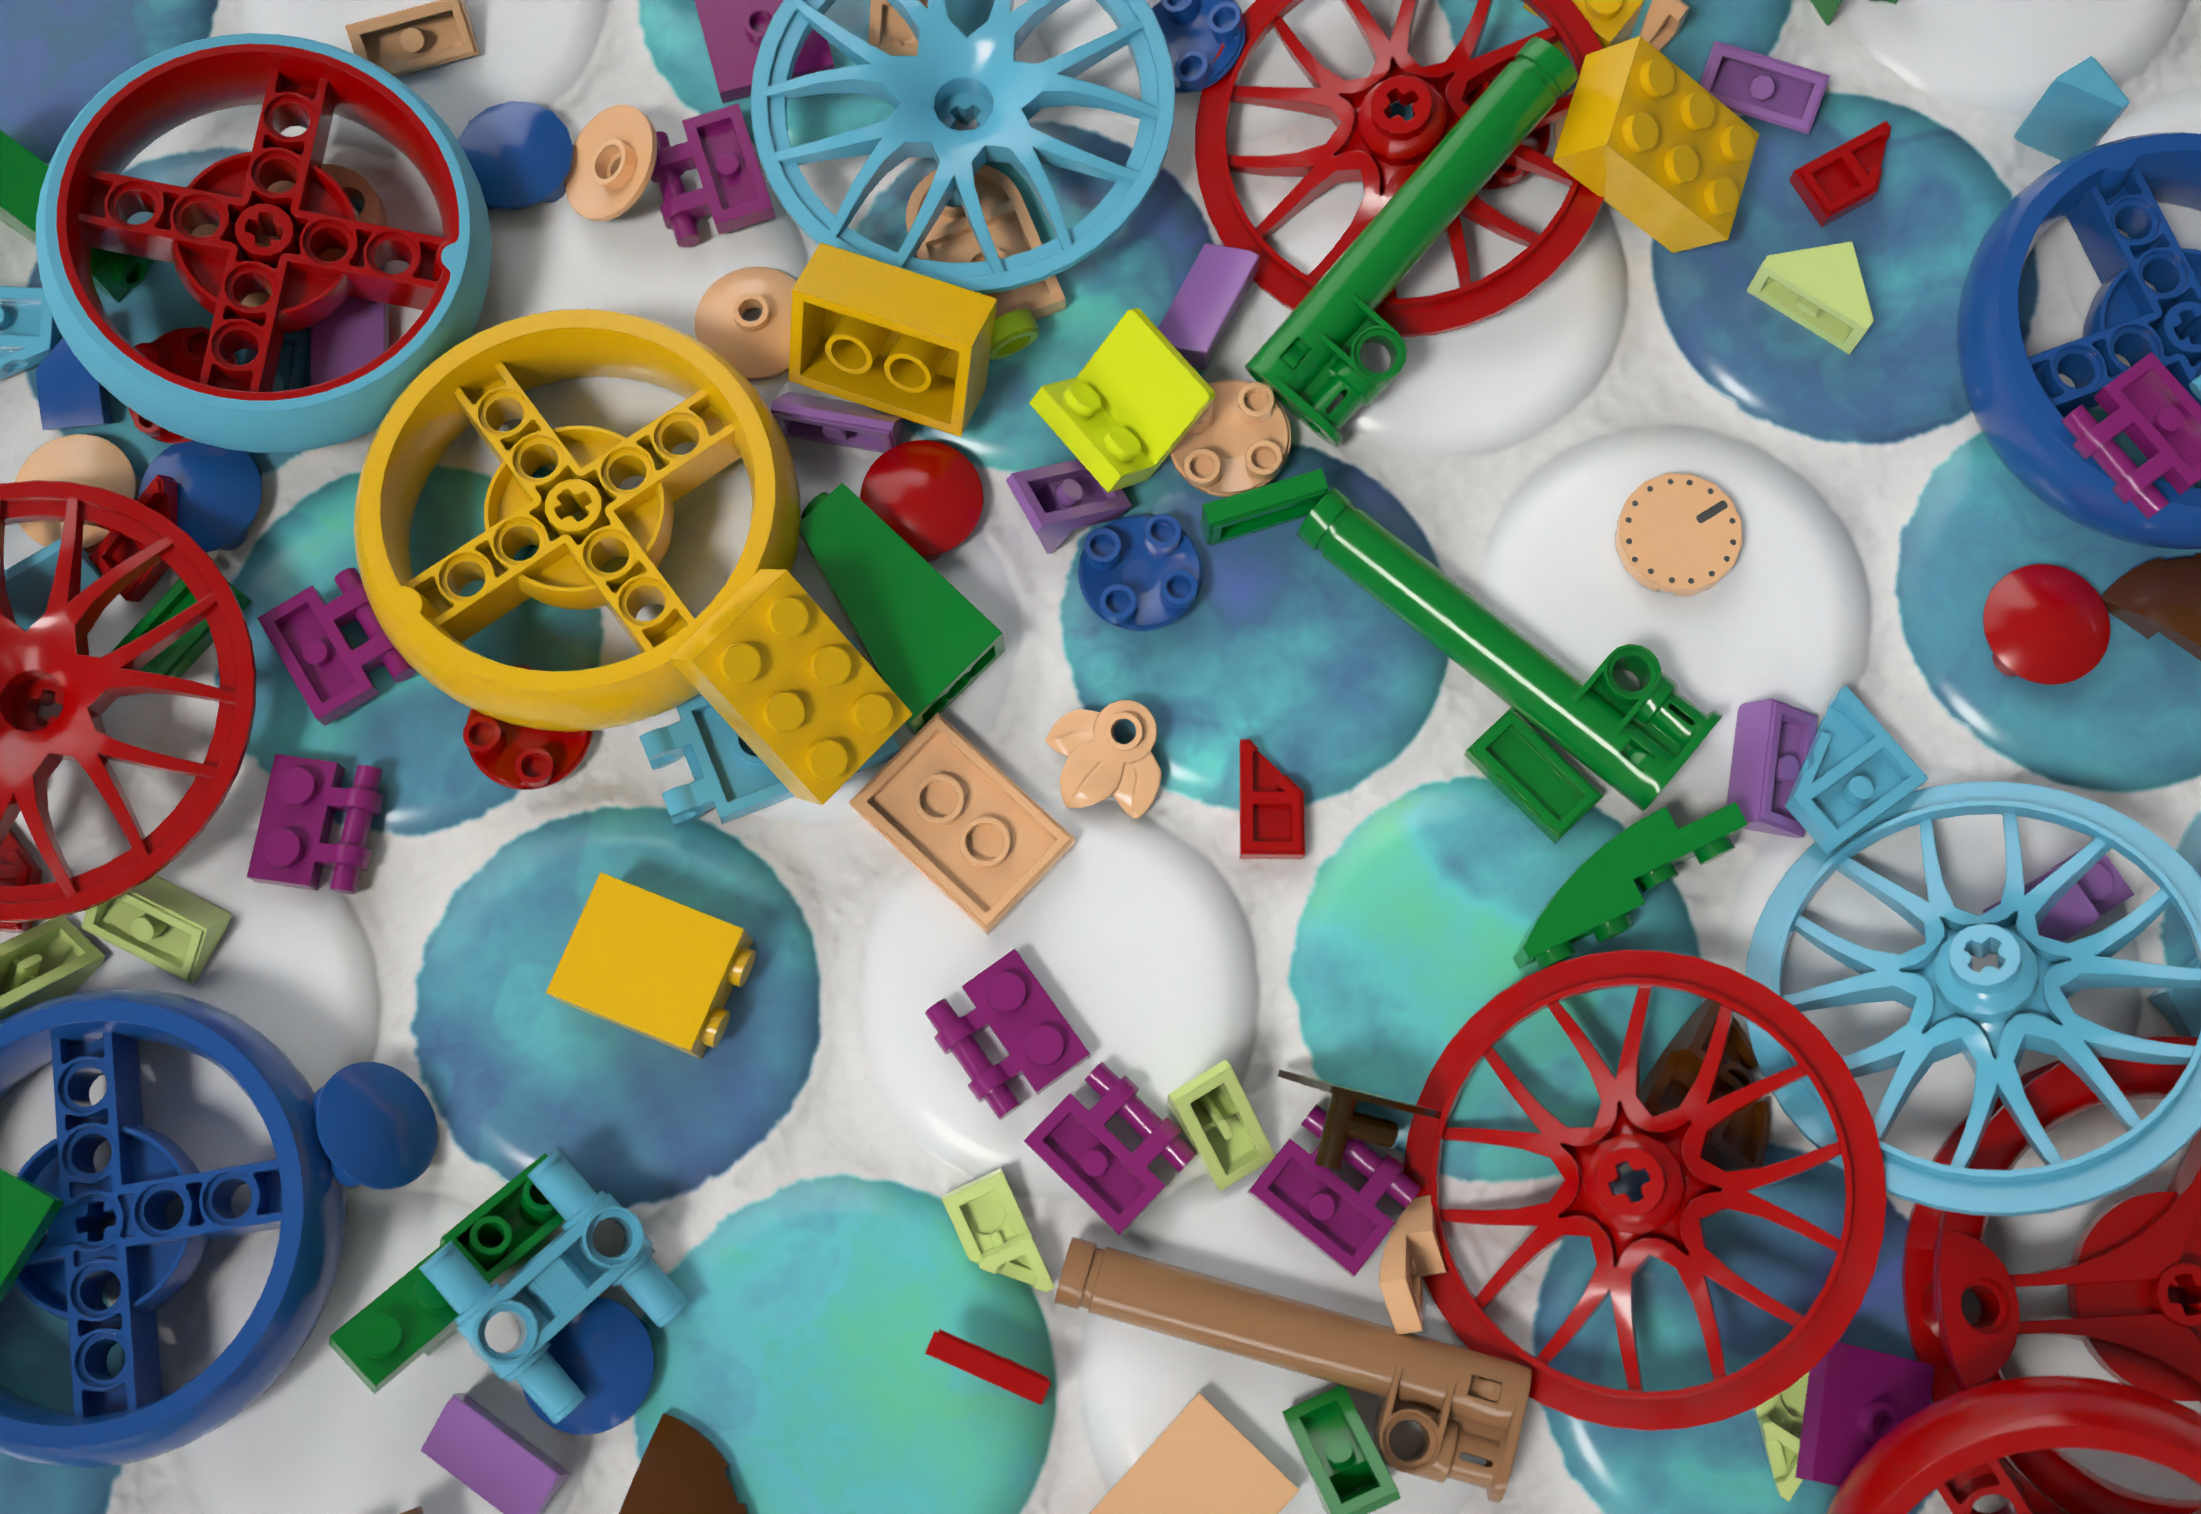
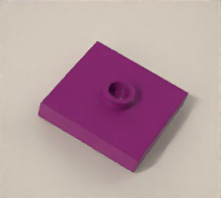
M694 0L722 103L751 96L753 71L762 39L774 14L784 0ZM814 29L807 37L801 49L791 79L819 71L835 69L828 41Z
M1837 1342L1823 1359L1809 1371L1795 1478L1840 1487L1855 1464L1879 1439L1899 1423L1930 1405L1935 1365Z

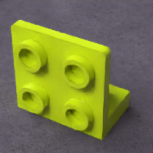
M1134 308L1124 314L1077 377L1041 386L1029 404L1107 493L1147 481L1215 399V392L1142 310Z

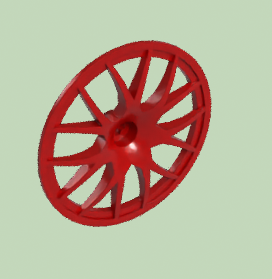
M1255 0L1243 13L1247 27L1243 51L1235 65L1225 76L1202 90L1195 124V160L1198 182L1208 216L1222 244L1225 247L1249 250L1260 255L1259 270L1253 282L1280 304L1293 311L1468 111L1470 106L1466 104L1469 93L1500 74L1510 62L1515 61L1516 54L1530 38L1539 37L1552 45L1560 41L1570 62L1575 67L1578 81L1585 56L1603 48L1590 23L1572 0H1521L1545 21L1548 28L1475 58L1493 0H1478L1461 41L1447 60L1421 67L1409 55L1410 39L1419 0H1402L1390 41L1361 0H1341L1361 32L1375 61L1369 77L1343 80L1322 66L1303 46L1283 20L1286 14L1304 0ZM1274 28L1284 47L1314 88L1238 86L1252 55L1266 35ZM1224 44L1221 45V47H1220V49H1219V51H1218V53H1217V55H1216L1214 61L1212 62V64L1216 61V59H1217V58L1219 57V55L1221 54V52H1222V50H1223V48H1224V46H1225ZM1574 93L1557 99L1556 104L1533 130L1566 116ZM1399 101L1401 105L1408 106L1414 103L1412 105L1413 118L1405 121L1403 117L1397 115L1389 119L1392 115L1390 104ZM1232 102L1320 116L1330 119L1337 127L1326 144L1297 153L1271 156L1228 155V125ZM1521 143L1504 162L1505 164L1538 174L1570 187L1561 207L1539 235L1507 218L1481 200L1476 194L1445 230L1455 264L1459 288L1430 296L1397 298L1395 287L1374 312L1394 328L1402 338L1437 335L1465 328L1493 317L1525 299L1561 268L1573 255L1591 229L1605 197L1597 196L1552 161L1553 159ZM1230 171L1262 176L1304 178L1255 228L1248 219L1237 197ZM1363 182L1365 196L1350 226L1333 249L1309 275L1299 271L1283 259L1266 242L1268 238L1297 213L1337 183ZM1460 215L1503 238L1527 248L1503 267L1471 283Z
M42 480L0 484V847L21 811L38 850L56 879L54 882L45 884L0 886V922L19 923L47 920L86 911L118 898L151 879L178 858L206 828L230 791L240 771L250 742L256 710L257 674L253 643L244 613L229 582L213 559L191 536L165 516L132 498L100 487L73 482ZM35 521H62L64 526L46 612L26 631L16 624L7 595L4 570L5 526ZM84 524L123 535L146 547L109 570L80 592ZM164 560L184 581L197 602L132 642L102 657L89 656L87 635L104 609L127 585L158 561ZM204 619L207 620L217 652L220 688L178 677L138 671ZM145 693L180 695L219 702L214 734L203 764L149 751L107 736L101 714L117 697ZM55 700L56 703L63 706L59 716H52L48 721L38 716L41 705L51 706ZM109 759L155 770L194 776L195 779L175 809L152 833L145 837ZM62 760L77 761L108 804L132 847L108 863L74 877L57 841L48 811L47 780Z
M1620 950L1595 953L1556 963L1521 979L1496 995L1476 1012L1444 1049L1431 1070L1416 1105L1441 1111L1440 1119L1413 1114L1407 1136L1403 1169L1405 1175L1422 1187L1416 1197L1431 1195V1205L1433 1206L1436 1221V1234L1448 1273L1425 1276L1423 1279L1438 1309L1456 1335L1470 1350L1529 1366L1531 1368V1384L1528 1397L1544 1406L1576 1419L1612 1428L1656 1431L1687 1429L1723 1421L1756 1408L1790 1388L1823 1359L1842 1337L1857 1313L1875 1273L1884 1237L1887 1199L1882 1152L1876 1126L1863 1093L1842 1057L1812 1022L1791 1003L1765 985L1731 968L1694 956L1651 950ZM1638 987L1616 1077L1583 1030L1559 1002L1597 990ZM1654 987L1689 993L1720 1004L1710 1044L1695 1082L1679 1108L1653 1116L1640 1098V1062ZM1547 1007L1574 1044L1589 1069L1598 1091L1601 1105L1593 1127H1567L1527 1089L1494 1048L1516 1026ZM1733 1011L1744 1016L1767 1032L1798 1063L1796 1066L1768 1076L1711 1102L1726 1051ZM1484 1058L1541 1133L1448 1127L1450 1117L1463 1088ZM1806 1077L1810 1078L1824 1102L1838 1138V1142L1798 1157L1760 1168L1726 1172L1703 1159L1711 1131L1744 1108ZM1444 1141L1489 1144L1526 1150L1549 1157L1565 1181L1552 1199L1546 1203L1517 1209H1442L1440 1168ZM1842 1155L1846 1201L1841 1239L1749 1192L1801 1174ZM1627 1163L1636 1172L1646 1170L1649 1173L1650 1181L1641 1186L1644 1198L1638 1202H1633V1199L1625 1193L1616 1195L1613 1190L1612 1184L1617 1183L1621 1179L1619 1167ZM1731 1209L1771 1221L1836 1252V1259L1825 1285L1807 1314L1803 1316L1767 1295L1733 1272L1708 1249L1702 1220ZM1444 1221L1475 1225L1527 1226L1537 1228L1475 1297L1455 1261L1446 1234ZM1564 1237H1590L1597 1266L1587 1288L1564 1324L1538 1356L1535 1357L1511 1339L1485 1312V1309L1539 1255ZM1652 1256L1676 1267L1692 1299L1714 1379L1712 1382L1677 1390L1644 1391L1634 1315L1635 1276ZM1707 1277L1753 1305L1795 1326L1794 1329L1764 1356L1737 1372L1727 1375L1720 1330ZM1610 1293L1629 1390L1590 1383L1549 1365L1581 1331Z

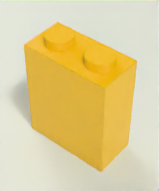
M600 872L546 993L563 1004L702 1059L707 1046L715 1048L720 1042L730 1017V1012L724 1009L733 986L742 987L745 984L752 970L756 951L750 949L753 939L743 928Z

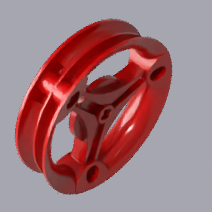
M2157 1036L2142 1039L2196 1046L2199 1038ZM2096 1056L2128 1101L2164 1099L2174 1088L2187 1065L2150 1064ZM2061 1060L2019 1076L2025 1096L2046 1134L2072 1117L2091 1109L2105 1106L2091 1089ZM1999 1096L1969 1169L2012 1170L2019 1159L2031 1147ZM1968 1115L1950 1133L1934 1156L1933 1162L1951 1165L1963 1135ZM2201 1129L2193 1137L2186 1158L2166 1191L2129 1197L2105 1209L2095 1217L2080 1236L2070 1262L2056 1268L2027 1274H2009L2005 1265L1996 1254L1983 1244L1989 1216L1968 1215L1938 1210L1917 1203L1913 1204L1903 1250L1902 1289L1904 1314L1915 1360L1935 1365L1931 1393L1933 1403L1962 1390L1994 1381L2005 1380L2001 1368L2008 1361L2016 1345L2017 1336L2023 1334L2062 1336L2081 1340L2096 1362L2120 1383L2162 1395L2173 1401H2198L2201 1403ZM2067 1285L2068 1303L2072 1319L2020 1322L2019 1301L2015 1288ZM2168 1288L2178 1289L2180 1303H2170ZM1966 1289L1972 1291L1978 1297L1981 1304V1315L1974 1325L1966 1321L1961 1308L1962 1295ZM2059 1448L2022 1452L2003 1457L2039 1514H2191L2201 1509V1500H2177L2156 1497L2130 1490L2108 1481L2079 1465Z

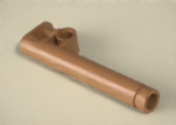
M1072 1237L1054 1303L1078 1310L1079 1307L1089 1309L1088 1313L1381 1396L1373 1428V1442L1385 1465L1395 1470L1443 1483L1447 1478L1486 1488L1489 1501L1501 1502L1509 1482L1531 1384V1368L1529 1366L1413 1333L1397 1334L1392 1327L1106 1246V1249L1096 1247L1097 1243ZM1407 1419L1415 1422L1421 1429L1423 1446L1414 1458L1401 1460L1391 1451L1389 1435L1392 1428L1398 1422ZM1465 1453L1486 1460V1464L1479 1465L1465 1461L1459 1455Z

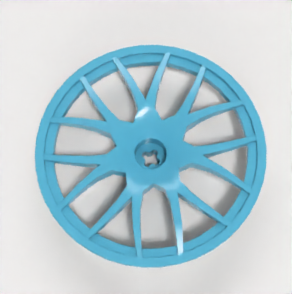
M784 0L774 14L762 39L753 71L750 98L752 129L758 156L772 190L788 215L818 246L820 243L828 244L981 294L1013 290L1043 281L1071 268L1096 252L1117 234L1140 208L1154 185L1167 155L1174 121L1175 87L1173 67L1165 36L1153 10L1146 0H1096L1109 14L1118 29L1038 64L1015 61L1016 51L1035 27L1070 0H1029L1014 10V0H995L988 21L968 37L948 19L945 0H928V9L919 0H887L907 22L917 38V56H891L824 16L836 0ZM813 29L856 64L855 66L819 71L791 79L796 60ZM1127 45L1133 57L1139 78L1141 101L1108 87L1079 80L1075 77ZM856 93L885 99L895 109L888 119L791 148L787 121L788 99L818 94ZM1073 105L1121 113L1140 119L1134 147L1124 167L1036 130L1030 126L1028 120L1042 108ZM974 119L977 122V128L974 130H956L955 122L958 120L965 124L972 122ZM870 155L854 179L836 216L816 196L798 166L826 160ZM909 157L934 158L938 167L932 185L898 253L868 240L848 227L867 196L888 172ZM986 161L1010 163L1028 182L1042 205L1056 235L1055 239L1029 251L999 259L983 216L973 177ZM1041 163L1098 177L1115 184L1095 209L1079 223L1067 230L1056 196ZM957 190L971 229L986 261L948 263L914 257L952 195Z
M1987 781L1961 782L1928 787L1910 793L1828 856L1817 843H1814L1785 873L1769 897L1754 930L1747 955L1745 976L1765 985L1791 1003L1800 1012L1885 1001H1896L1912 1009L1907 1025L1873 1046L1842 1057L1854 1078L1897 1067L1873 1120L1884 1161L1887 1193L1930 1208L1968 1215L2014 1217L2052 1213L2088 1204L2126 1189L2158 1170L2181 1151L2201 1129V1031L2196 1046L2146 1040L2109 1030L2075 1014L2067 1001V998L2081 989H2201V969L2111 958L2142 933L2172 903L2192 937L2201 965V877L2167 842L2137 821L2104 804L2082 796L2034 784ZM1963 815H2002L2006 850V880L2000 905L1980 916L1955 908L1943 883L1936 851L1933 820ZM2016 816L2055 823L2086 834L2094 839L2025 895L2022 853ZM1920 824L1923 868L1928 902L1851 858L1882 838ZM2111 848L2137 865L2160 887L2158 892L2133 912L2099 933L2071 943H2064L2039 936L2038 926L2052 908ZM1837 870L1904 918L1925 937V944L1900 955L1867 949L1834 935L1801 916L1817 890ZM1794 930L1830 957L1861 974L1783 996L1781 992L1784 960ZM1988 954L1998 955L1999 969L1987 965L1980 972L1973 970L1972 956L1984 958ZM1746 1018L1753 1052L1764 1078L1798 1065L1795 1059L1775 1039ZM2025 1049L2058 1057L2091 1089L2127 1132L2103 1147L2064 1161L2045 1133L2025 1096L2017 1071ZM1963 1053L1976 1075L1975 1086L1966 1126L1951 1165H1944L1913 1156L1884 1143L1901 1109L1932 1064ZM2096 1056L2150 1064L2187 1065L2171 1092L2152 1113L2141 1120ZM1809 1077L1772 1093L1784 1113L1818 1149L1838 1142L1837 1134L1827 1108ZM1998 1096L2027 1142L2044 1162L2045 1166L2015 1170L1969 1169L1984 1136ZM1842 1155L1832 1159L1834 1163L1844 1168Z

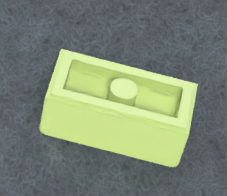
M155 875L124 895L86 910L81 928L192 984L199 978L224 935L232 914Z

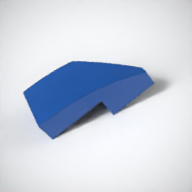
M62 338L36 368L42 429L60 430L113 424L108 390L87 371L73 354L65 339Z

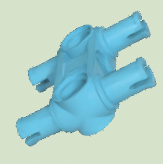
M559 1149L555 1150L538 1164L527 1176L564 1218L565 1222L561 1225L564 1231L501 1286L498 1283L491 1286L452 1241L448 1242L419 1267L421 1272L457 1312L458 1316L454 1319L457 1324L456 1329L466 1339L474 1354L485 1361L500 1380L505 1379L507 1382H511L515 1379L554 1424L560 1422L572 1412L586 1396L547 1351L551 1346L549 1340L610 1285L616 1287L621 1284L658 1328L672 1320L689 1303V1300L651 1257L655 1252L652 1248L653 1242L643 1232V1226L638 1217L630 1210L622 1208L610 1193L606 1194L603 1190L596 1193ZM604 1219L615 1222L623 1232L624 1242L622 1249L612 1258L602 1256L593 1245L592 1235L594 1228ZM499 1312L512 1315L517 1320L520 1329L517 1343L513 1348L503 1353L494 1351L489 1347L485 1339V1328L488 1321Z

